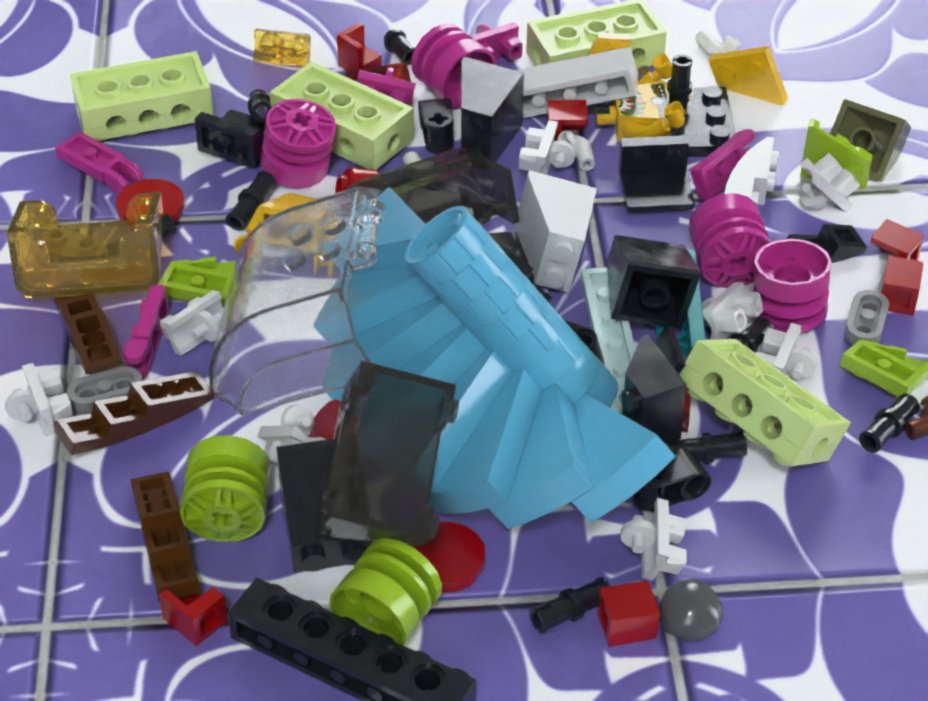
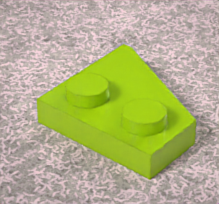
M810 118L803 161L808 158L816 164L827 153H830L843 169L846 168L860 184L858 188L866 189L873 155L861 147L852 145L847 138L839 133L832 136L819 127L821 122ZM801 167L800 177L812 179V176Z
M239 253L237 261L217 263L216 256L205 257L195 261H171L157 285L165 287L167 297L191 301L196 297L202 298L212 290L218 291L222 297V307L226 309L250 265L249 254Z
M860 339L843 353L839 365L851 371L855 376L866 379L895 396H901L904 393L911 394L928 378V360L924 361L906 357L907 349L884 346L877 342Z

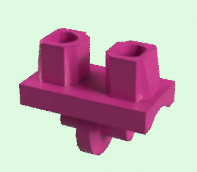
M515 22L490 29L487 24L477 26L476 34L471 36L473 40L493 53L496 63L498 58L505 56L511 61L522 57L523 44L519 39V26Z
M388 67L385 76L359 70L357 76L358 83L411 107L413 106L416 83L394 78L395 68Z

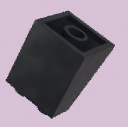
M463 57L461 60V161L492 169L522 126L524 73Z
M615 235L607 259L611 319L666 326L668 324L674 328L682 329L701 276L699 267L685 245Z
M357 436L276 447L281 503L294 573L354 565L374 541Z

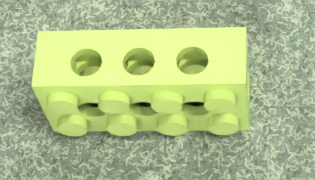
M630 0L527 21L526 53L533 64L538 66L588 55L591 45L599 33L631 35L630 48L636 67L646 68L652 65L657 55L665 53L667 31L644 0Z
M197 51L69 74L74 105L82 132L97 141L126 135H136L158 129L164 130L190 123L195 124L194 119L200 112L214 115L211 87Z
M309 62L270 91L272 107L287 99L314 101L325 107L333 115L336 122L332 152L366 169L377 170L414 140L413 107L315 62Z
M737 339L697 340L685 361V367L679 374L686 383V391L689 395L697 400L709 403L715 408L714 412L718 417L727 422L737 424L744 430L743 435L756 444L766 446L773 452L772 456L775 460L788 467L829 461L851 424L842 415Z

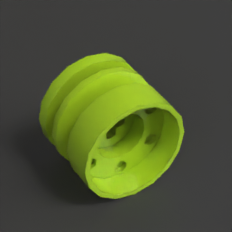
M232 435L212 436L199 441L190 449L186 460L185 485L182 491L180 515L182 522L192 533L207 540L237 542L252 537L262 528L266 518V491L269 486L270 475L269 458L263 449L248 439Z
M390 538L376 539L354 564V569L347 573L331 593L330 608L332 613L341 617H349L360 626L378 634H386L395 642L404 646L419 626V620L428 614L431 606L441 596L442 583L438 572L430 561L415 548L399 540Z

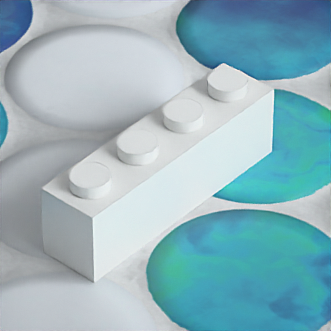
M630 47L515 70L524 73L522 118L546 114L547 100H586L587 105L637 96L638 71Z

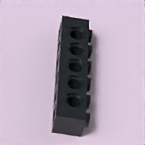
M256 577L228 611L232 639L361 701H476V679L470 677L465 671L448 667L433 660L422 651H414L395 642L386 634H378L362 627L355 620L349 617H341L324 609L315 601L304 600L289 593L278 584H270Z

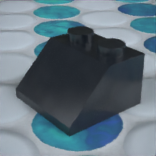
M648 334L641 337L625 372L624 391L621 392L623 415L657 434L665 444L681 439L686 383Z

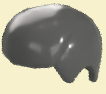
M695 579L680 580L669 587L658 606L666 633L673 634L684 641L705 640L716 633L723 619L722 604L716 592L706 583Z

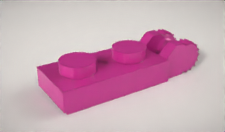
M752 129L738 131L723 145L690 169L699 200L712 198L726 187L731 172L739 160L751 149L747 148L744 150L743 147L754 139L755 135Z
M78 132L55 148L57 158L102 183L106 182L110 190L120 193L123 188L127 187L128 182L126 180L133 183L144 179L143 172L139 166L126 159V156L82 132Z
M151 285L147 299H142L138 325H133L131 340L125 343L123 350L124 360L128 362L127 367L137 369L141 373L142 379L148 377L147 375L151 370L163 335L160 321L170 314L166 289L163 285Z

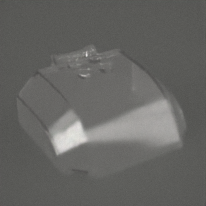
M358 186L290 207L270 216L248 235L236 258L210 361L209 383L210 388L215 393V398L221 402L226 401L234 411L240 415H245L373 381L377 378V370L356 340L347 299L352 272L371 267L377 260L376 237L379 223L384 219L385 205L381 201L376 200L382 193L380 189ZM362 228L360 243H358L360 229Z

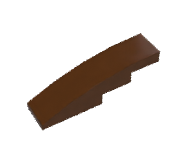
M81 277L50 285L51 294L59 316L85 374L123 365L102 307L99 308L86 278Z
M197 371L130 383L128 395L94 401L92 413L57 419L54 432L70 455L110 446L147 433L213 400L215 393Z
M169 471L130 479L159 603V594L166 589L177 598L200 594L189 542L180 515V506Z

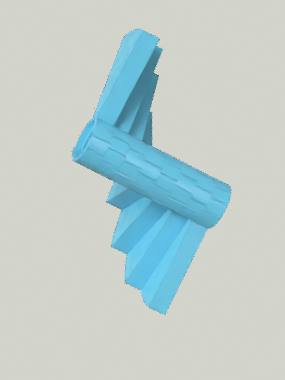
M388 187L357 217L326 254L344 274V277L332 292L314 325L323 337L334 346L324 375L323 391L332 400L337 399L353 407L356 416L355 428L352 435H349L357 436L358 445L397 483L405 488L417 491L437 513L459 514L489 509L509 529L549 514L572 501L592 523L634 495L676 457L657 434L610 408L618 392L616 378L591 352L560 314L464 206L451 207L425 224Z

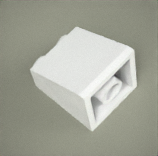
M529 170L514 229L517 232L528 263L533 268L534 284L569 293L585 242L597 188Z

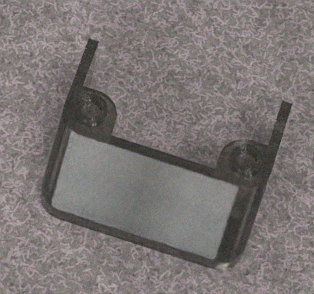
M467 148L451 149L357 181L348 187L350 202L357 217L381 193L390 187L425 224L441 212L455 206L473 208L474 218L477 222L481 221V223L490 221L491 217L499 215L513 224L520 222L511 170Z

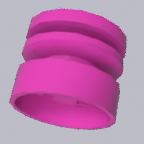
M443 23L433 27L420 39L411 58V69L415 77L433 90L441 99L451 98L452 107L461 108V60L463 57L496 65V60L493 53L473 40L461 28L453 23Z
M287 99L275 104L268 111L265 123L264 141L260 158L262 170L272 174L276 179V183L285 187L295 189L310 188L321 183L328 174L336 131V122L333 115L325 107L314 101L304 99Z
M737 193L720 194L707 199L691 215L688 228L704 278L713 285L728 288L734 282H743L744 286L753 283L756 253L764 245L770 243L757 204L748 196Z
M799 239L776 240L764 245L756 253L754 260L753 281L755 285L753 292L760 293L763 303V312L758 317H755V319L759 317L767 318L773 324L775 330L787 333L790 323L802 325L800 333L819 327L827 317L829 303L828 288L831 274V259L827 251L817 244Z

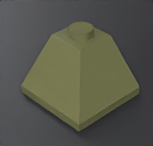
M844 99L830 134L835 136L839 133L847 138L852 145L861 147L872 154L869 178L882 183L899 159L912 127L906 119Z

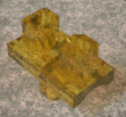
M259 28L254 30L255 47L253 61L269 62L274 65L287 64L305 66L310 62L311 34Z

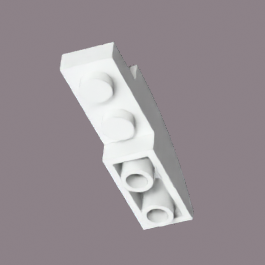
M767 137L757 143L739 160L727 181L724 194L737 193L748 196L756 204H765L766 192H773L779 155V152L772 151L773 137Z

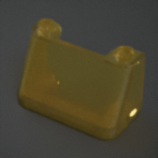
M161 192L142 193L134 196L127 207L128 221L59 225L55 208L46 201H20L6 232L16 289L23 296L35 299L78 296L90 292L97 295L150 290L151 285H156L159 281L161 270L163 216Z

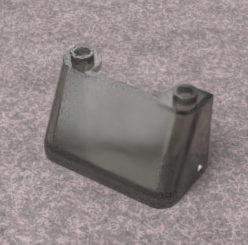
M365 361L359 363L347 381L341 398L318 514L316 534L331 538L371 542L376 539L390 538L413 546H425L430 540L435 539L439 527V516L434 515V507L429 505L441 432L445 429L447 423L453 424L455 422L459 409V400L454 399L456 384Z

